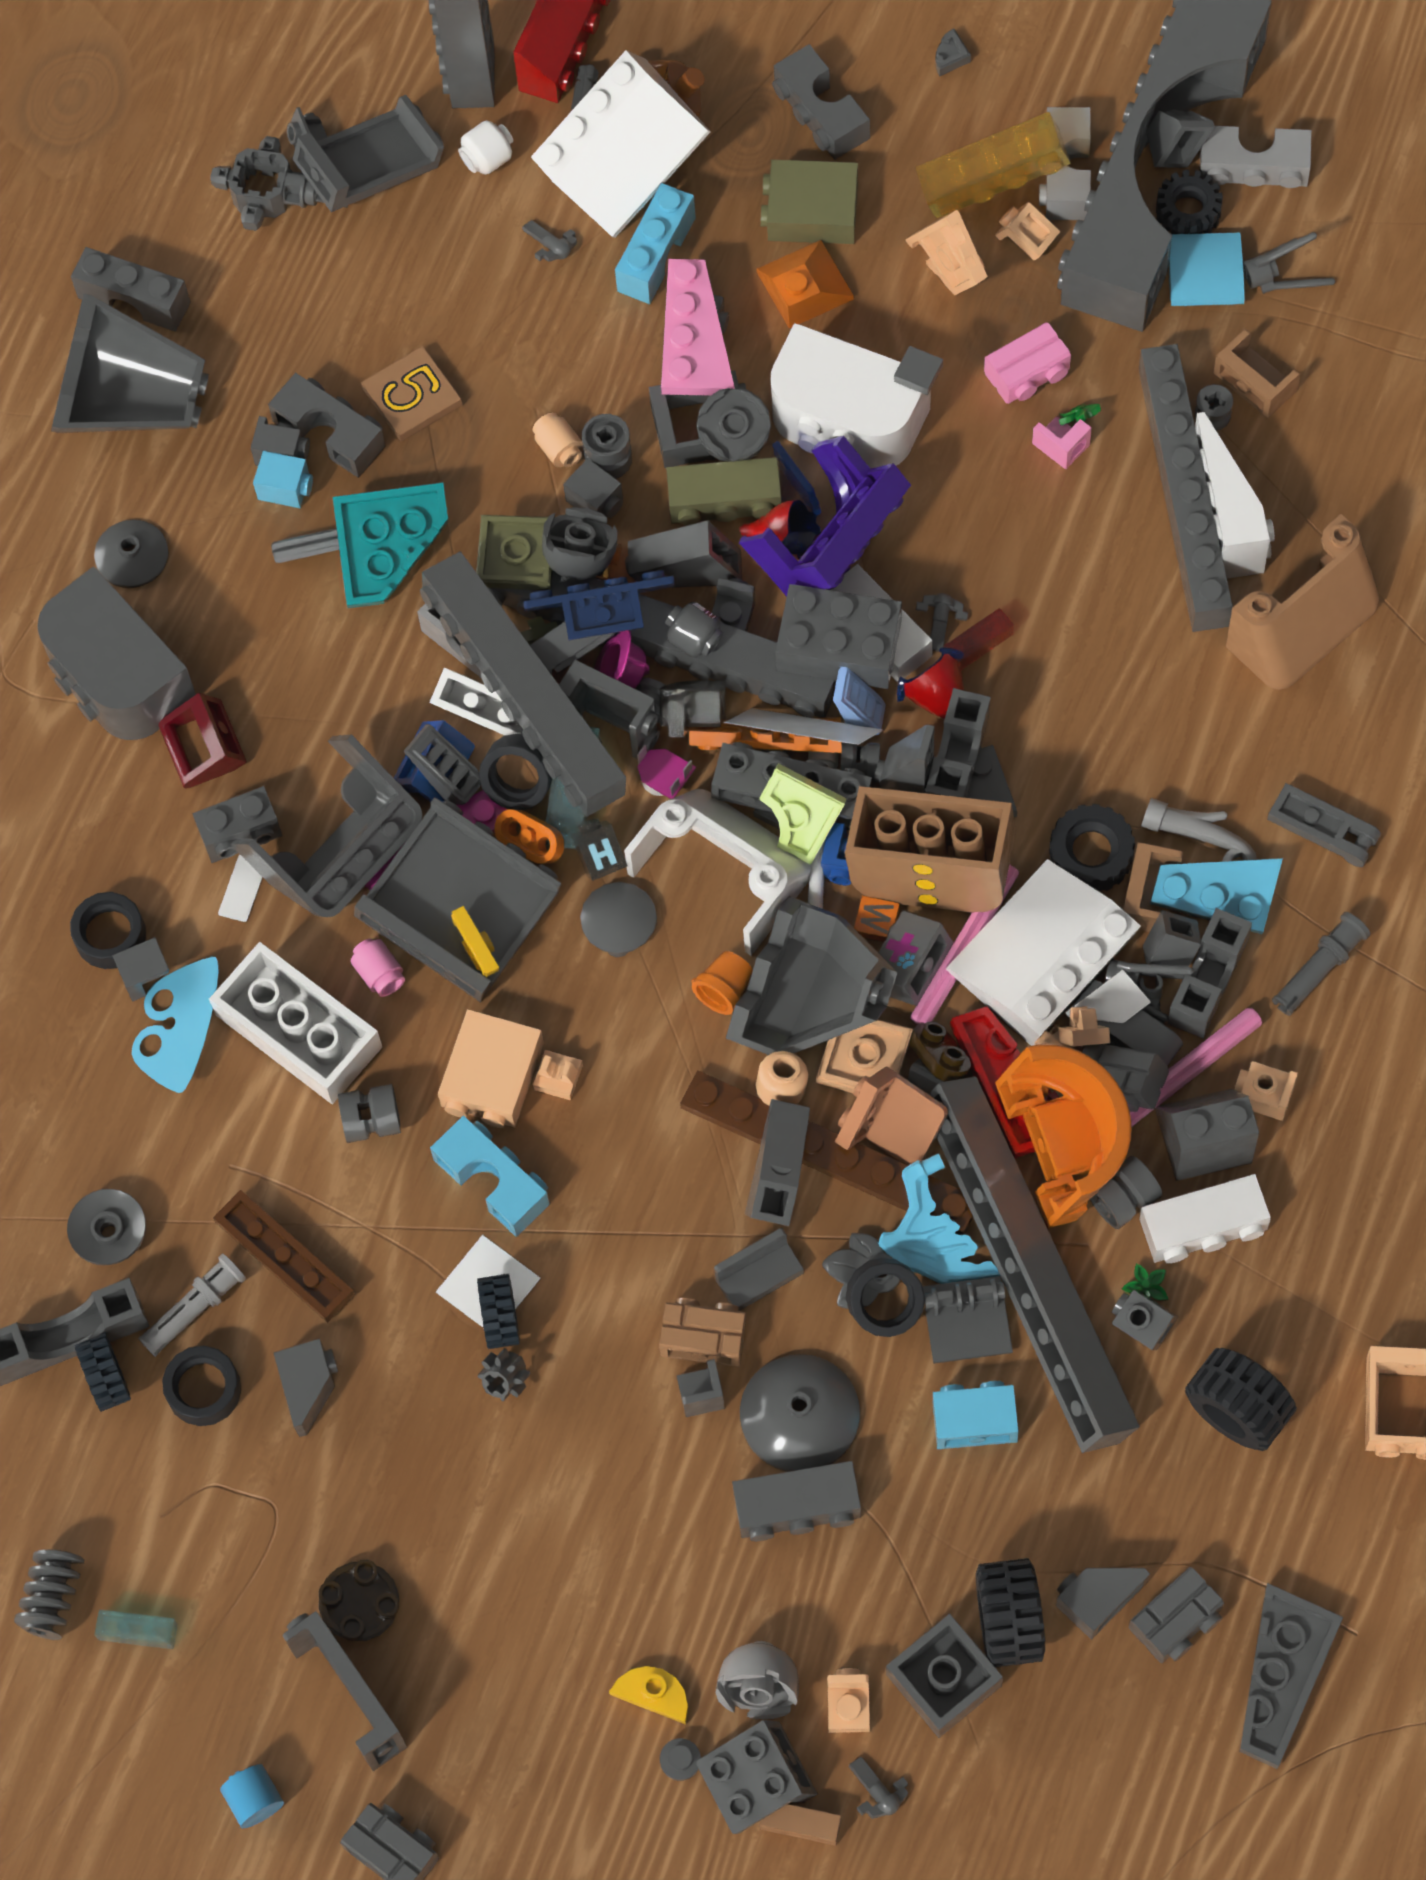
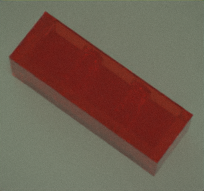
M998 608L943 646V656L944 654H949L957 659L961 671L1011 637L1014 631V624Z

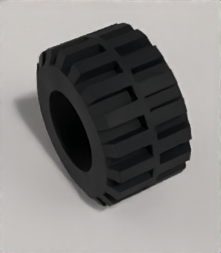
M1215 1348L1185 1387V1393L1190 1403L1205 1421L1232 1441L1259 1451L1269 1448L1297 1409L1290 1393L1274 1375L1249 1357L1225 1348Z
M1029 1558L979 1564L976 1571V1591L987 1659L994 1667L1042 1662L1045 1654V1632L1039 1587L1033 1564Z

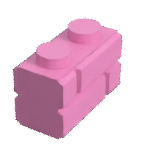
M1046 322L986 356L984 372L992 385L997 388L998 393L1006 404L1016 399L1025 401L1035 394L1037 387L1048 381L1051 384L1056 383L1067 375L1070 369L1071 354L1063 341L1058 338L1051 325Z

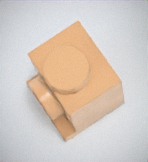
M1252 1061L1249 1071L1240 1070L1234 1090L1249 1096L1253 1112L1283 1121L1298 1073L1290 1071V1073ZM1258 1082L1271 1086V1088L1262 1089L1259 1087Z

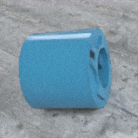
M262 1764L235 1772L234 1775L228 1777L229 1780L220 1788L222 1795L242 1829L252 1827L266 1820L284 1805V1801Z

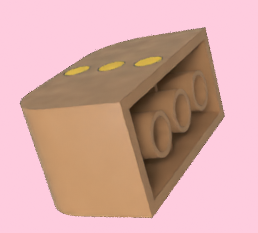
M859 786L845 849L850 881L860 893L867 897L896 902L902 905L962 912L991 911L1002 903L1016 834L1012 803Z

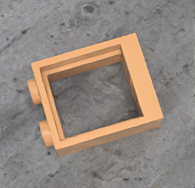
M1370 1346L1366 1357L1365 1451H1375V1455L1386 1458L1398 1457L1400 1453H1416L1417 1458L1426 1460V1437L1378 1435L1379 1373L1426 1376V1349Z

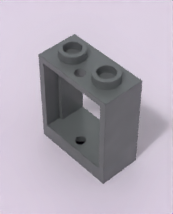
M731 371L735 389L747 390L745 383L738 384L736 371ZM661 385L649 387L650 405L664 468L716 459L705 450L699 439L676 443L669 409L704 403L709 395H662Z

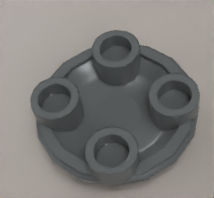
M623 882L605 884L593 891L584 902L580 916L583 933L589 942L600 950L608 952L613 957H623L628 952L644 945L657 926L655 905L649 895L636 885Z

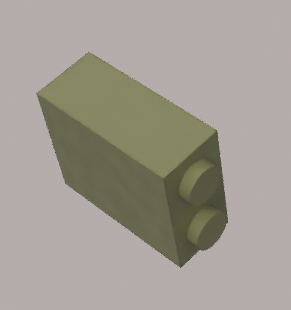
M771 159L770 174L764 173L763 195H769L768 205H761V227H767L768 241L815 243L822 240L823 243L854 244L858 163Z

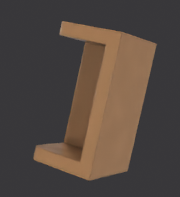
M1244 329L1216 355L1213 374L1268 419L1298 391L1300 373L1294 369L1285 377L1249 347L1251 333Z
M1138 842L1123 910L1141 925L1139 930L1150 932L1161 910L1171 913L1172 910L1151 905L1150 901L1160 865L1182 864V851Z

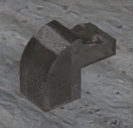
M681 681L665 685L659 689L660 726H668L669 737H684L690 727H721L726 719V681Z

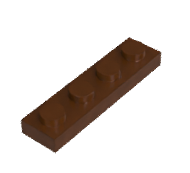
M239 1190L213 1217L216 1224L327 1323L355 1295L353 1289L242 1190Z

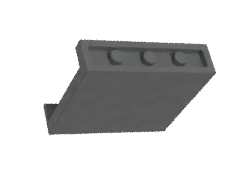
M434 797L429 811L367 896L363 894L354 907V916L481 1002L559 894L561 883L557 881L558 876L548 867L539 864L537 867L526 860V854L519 847L512 843L504 845L495 839V833L488 826L478 821L473 824L462 816L463 811L457 805L448 800L442 803ZM462 906L465 907L478 932L485 931L494 946L495 951L491 954L499 966V971L488 977L483 976L482 971L475 968L461 943L464 939L458 928L453 924L452 911Z

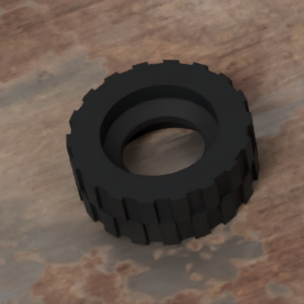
M1092 804V806L1080 805L1074 810L1070 809L1065 812V816L1059 818L1055 829H1052L1049 848L1050 861L1098 892L1102 890L1108 891L1113 889L1115 884L1119 885L1124 880L1125 874L1129 873L1134 857L1135 838L1134 836L1132 837L1130 824H1127L1125 818L1120 813H1115L1112 808L1101 807L1100 804ZM1097 832L1108 839L1111 853L1106 861L1099 865L1090 866L1081 863L1075 857L1073 844L1081 834Z

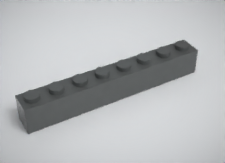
M1178 344L1141 349L1139 375L1192 632L1229 627L1233 606Z
M460 551L422 572V588L420 589L423 601L428 608H435L441 616L440 621L446 633L450 637L455 635L461 644L462 654L470 665L475 663L482 672L481 678L489 692H496L500 697L506 716L511 721L516 720L523 729L522 734L527 745L532 750L536 748L539 750L543 757L545 769L553 779L558 777L564 785V793L573 807L579 806L585 816L588 817L625 796L626 776L462 552Z

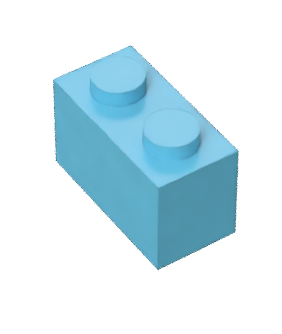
M989 1381L982 1383L980 1388L964 1389L963 1385L953 1384L940 1388V1391L933 1392L932 1403L937 1449L1017 1443L1018 1423L1013 1385L1004 1386V1382Z

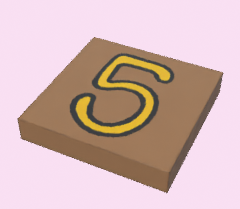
M423 346L361 382L362 389L400 442L462 406L460 396Z

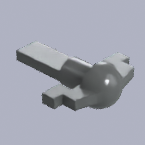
M533 220L522 226L524 232L550 250L547 252L542 248L536 252L535 258L539 261L545 259L551 262L556 259H565L577 243L575 232L571 229L563 234L562 239H558Z
M946 593L924 595L922 602L916 603L915 610L927 612L928 606L935 607L930 634L932 651L942 652L949 610L956 612L955 619L962 621L967 620L968 613L963 612L964 604Z
M862 1757L849 1764V1768L877 1802L873 1807L868 1801L858 1806L857 1810L861 1816L867 1813L871 1819L896 1813L901 1803L908 1796V1792L905 1789L908 1786V1782L904 1777L893 1783L896 1792L891 1794Z

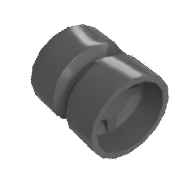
M600 414L592 417L582 430L584 459L588 458L613 478H620L629 470L632 464L630 433L627 424L620 417L612 414Z
M392 1084L372 1087L366 1095L360 1090L338 1094L340 1115L347 1143L367 1140L373 1132L379 1137L401 1133L398 1107ZM370 1108L372 1119L362 1120L360 1110Z
M1129 1156L1124 1160L1114 1177L1090 1200L1098 1213L1110 1226L1120 1229L1133 1219V1216L1136 1214V1207L1141 1209V1207L1153 1204L1162 1197V1190L1149 1169L1135 1156Z

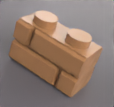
M677 1298L676 1303L666 1302L659 1343L661 1357L706 1363L707 1360L715 1359L716 1364L740 1367L746 1329L745 1312L739 1311L738 1306L730 1303H717L715 1308L699 1306L700 1303L697 1300L690 1298Z

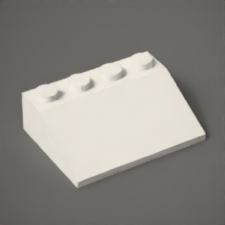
M625 50L531 158L552 182L605 231L616 238L653 197L660 184H664L711 131L645 58Z
M1047 859L947 966L946 970L1028 1044L1033 1046L1035 1041L1046 1030L1048 1031L1081 995L1090 982L1103 971L1111 959H1114L1125 947L1141 925L1110 898Z

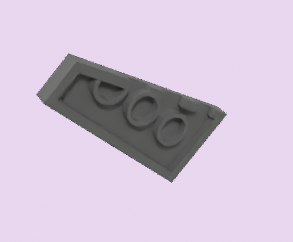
M1267 1583L1239 1752L1278 1769L1343 1617Z

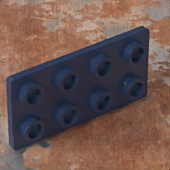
M661 570L642 574V581L628 583L627 577L605 580L604 588L590 590L589 583L567 587L568 594L553 596L552 590L533 592L529 594L530 600L523 602L524 611L528 613L563 606L569 641L644 628L638 593L672 588L675 584L674 576L665 577V571Z

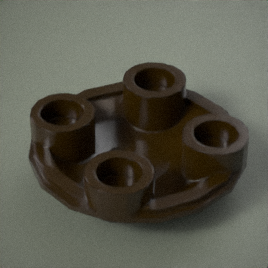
M370 1560L351 1562L336 1568L325 1579L319 1589V1611L324 1623L335 1635L349 1641H367L380 1636L393 1624L399 1610V1592L394 1579L383 1568L376 1566Z

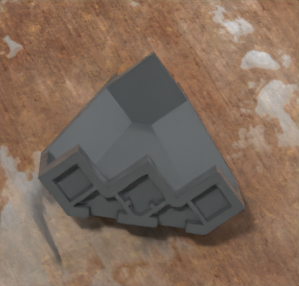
M789 896L777 911L768 944L756 958L748 989L735 1005L726 1039L767 1055L778 1051L797 1053L877 1021L888 1005L897 972L843 916Z

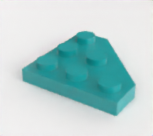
M443 483L333 497L347 609L385 604L449 521Z

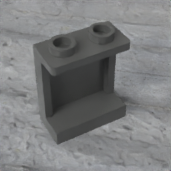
M574 660L559 686L582 716L584 711L630 733L632 757L638 759L637 754L644 745H646L647 751L652 750L660 735V732L657 730L658 715H656L655 699Z

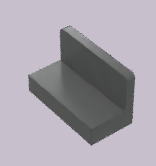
M780 1228L714 1267L715 1280L730 1304L738 1306L740 1311L804 1274V1269L787 1243V1234L783 1228Z

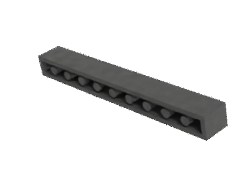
M555 571L552 572L551 590L553 596L568 594L567 587L589 583L590 590L605 587V582L596 578L574 580L561 576ZM488 588L500 606L505 605L514 608L524 617L534 619L542 616L544 620L556 621L558 626L565 622L563 606L525 613L523 602L530 600L529 594L544 590ZM638 593L644 628L630 630L631 642L639 646L646 656L654 658L658 664L667 668H674L676 666L685 669L691 675L701 680H709V678L716 680L734 692L743 693L746 691L758 695L762 701L771 705H779V703L786 705L804 717H826L834 697L835 680L776 671L775 651L777 642L721 623L719 629L723 632V635L713 651L707 657L703 654L697 658L689 657L667 640V632L670 627L665 624V621L675 606Z
M976 1076L939 1083L929 1095L946 1106L948 1115L936 1137L1081 1452L1085 1453L1118 1445L1140 1426L1086 1313L1084 1304L1080 1300L1071 1281L1068 1270L1057 1251L1051 1234L1036 1206L1035 1200L1021 1174L1019 1165L1015 1161L1002 1129L992 1112L987 1097Z

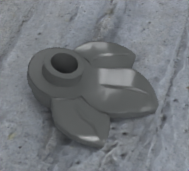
M852 1233L849 1241L850 1249L835 1251L822 1263L825 1271L843 1284L837 1298V1305L839 1307L848 1309L846 1301L847 1284L855 1270L867 1261L878 1258L893 1259L890 1255L883 1252V1249L878 1244L879 1241L869 1234ZM887 1275L883 1278L875 1276L867 1283L863 1290V1306L871 1305L879 1293H887L895 1289L901 1279L894 1275Z

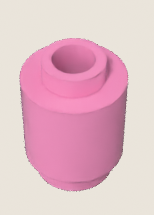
M366 939L354 948L351 964L372 992H377L380 997H386L403 985L405 982V978L402 975L403 968L382 940Z

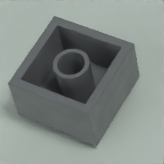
M948 1614L886 1665L887 1677L938 1738L943 1736L1001 1688L1003 1683V1676L951 1614Z

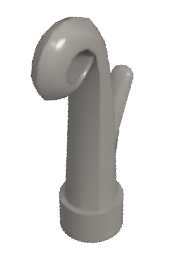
M1154 798L1150 799L1141 827L1155 832L1159 830L1227 849L1229 851L1223 857L1222 862L1233 861L1237 857H1242L1243 860H1257L1255 851L1244 839L1212 823L1226 819L1228 816L1227 812L1180 810L1168 807V803Z

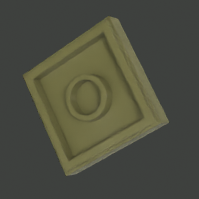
M481 515L476 573L487 588L551 590L553 570L550 568L542 552L543 526L548 517Z

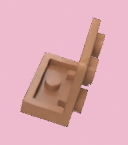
M886 1066L871 1077L864 1076L859 1081L853 1092V1095L857 1097L853 1106L846 1109L838 1122L841 1130L835 1142L844 1149L849 1150L866 1138L899 1162L909 1166L917 1160H920V1162L925 1160L948 1115V1110L945 1105Z

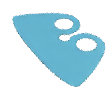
M209 957L191 963L163 977L153 984L144 999L145 1013L149 1018L164 1021L169 1017H173L175 1025L168 1030L162 1025H153L143 1029L134 1040L132 1057L139 1068L148 1076L177 1093H182L192 1079L204 1046L213 1011L209 998L217 990L219 969L216 957ZM163 989L170 990L173 994L171 1006L165 1011H155L152 1007L154 995ZM156 1034L161 1038V1048L155 1055L146 1057L141 1054V1042L148 1035Z

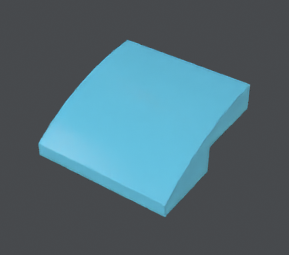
M1240 233L1171 234L1172 242L1169 259L1171 306L1244 304V273Z

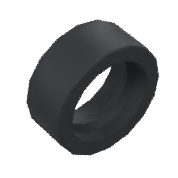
M523 734L505 735L495 741L480 764L479 779L484 792L493 802L507 809L525 810L534 807L543 800L554 781L545 769L543 757L537 748L532 750L527 745ZM512 754L521 756L531 762L539 776L535 787L523 790L513 788L505 783L499 776L496 768L499 758Z
M103 892L86 898L75 909L70 921L71 937L80 956L90 965L102 969L117 968L112 955L146 941V925L136 904L125 895ZM115 911L122 913L128 918L130 934L121 945L112 949L101 950L89 944L86 938V929L96 916L104 912Z
M878 1258L867 1261L855 1270L847 1284L846 1301L850 1314L862 1329L875 1336L892 1337L903 1334L916 1324L923 1312L925 1295L921 1281L908 1266L896 1259ZM882 1274L898 1277L906 1285L908 1291V1303L904 1311L896 1318L887 1321L877 1320L870 1316L864 1309L862 1302L863 1290L867 1283L875 1276Z
M204 1345L189 1347L176 1354L167 1365L162 1379L163 1394L174 1414L185 1423L196 1426L214 1425L227 1418L237 1406L241 1394L240 1377L230 1358L219 1349ZM199 1364L215 1366L222 1372L225 1378L223 1395L216 1403L205 1408L191 1407L179 1395L178 1385L182 1375L188 1369Z

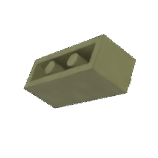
M777 457L666 467L671 524L692 525L707 520L730 522L736 518L752 516L760 519L761 516H765L771 509L781 504Z

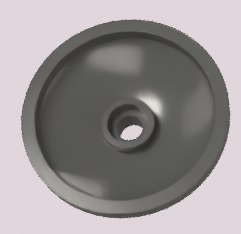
M787 1355L767 1363L748 1382L740 1403L741 1428L753 1452L772 1467L791 1472L831 1465L846 1453L856 1437L860 1422L858 1396L850 1379L833 1363L813 1355ZM797 1400H802L807 1404V1407L803 1411H795L792 1408V1404Z

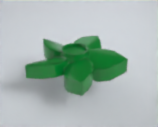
M1081 404L1072 408L1071 412L1059 413L1061 418L1059 419L1060 426L1066 425L1075 419L1076 422L1080 419L1085 421L1087 418L1095 416L1101 411L1100 404H1090L1087 406Z
M1136 1263L1134 1275L1137 1281L1128 1282L1121 1289L1128 1294H1131L1133 1290H1139L1149 1298L1152 1297L1157 1301L1169 1300L1166 1291L1159 1286L1165 1279L1166 1270H1155L1149 1275L1144 1267Z

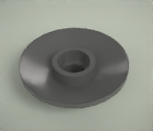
M126 520L114 524L101 535L95 547L94 557L98 571L108 582L123 588H136L152 582L161 574L167 564L169 552L166 539L157 527L141 520ZM136 545L132 551L123 550L126 546Z
M116 1189L97 1190L83 1197L72 1209L67 1223L68 1239L74 1251L82 1259L96 1265H113L128 1259L138 1250L146 1233V1219L139 1203L129 1194ZM113 1226L116 1228L112 1236L105 1237L102 1235L106 1227Z

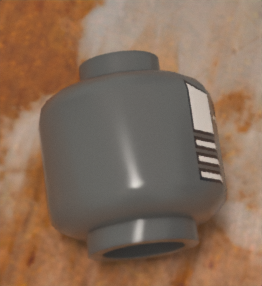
M690 602L684 608L677 605L665 621V624L670 627L667 632L668 642L692 658H697L702 654L707 657L723 635V632L719 630L721 625L720 619L696 602Z

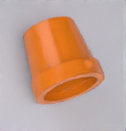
M724 951L703 973H700L691 980V987L696 997L704 1005L720 1014L730 1015L733 1013L736 1003L750 982L753 969L739 955L730 951Z

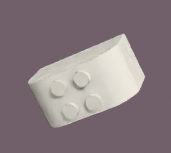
M794 323L771 371L773 422L784 438L798 444L809 453H813L811 449L821 441L844 436L870 468L892 463L897 466L910 453L930 411L931 390L928 395H925L894 382V374L901 363L899 361Z

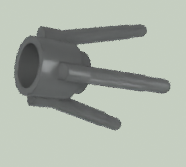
M1312 232L1299 239L1294 238L1265 254L1243 261L1244 275L1250 288L1254 289L1260 286L1264 294L1280 289L1334 285V278L1273 282V278L1279 276L1275 259L1315 240L1317 234Z
M1111 959L1105 982L1121 970H1124L1138 987L1140 986L1142 976L1156 977L1159 974H1184L1185 976L1193 974L1194 970L1192 967L1137 964ZM1159 975L1161 978L1180 979L1170 975ZM1149 1004L1142 1009L1147 1014L1163 1022L1168 1021L1169 1016Z

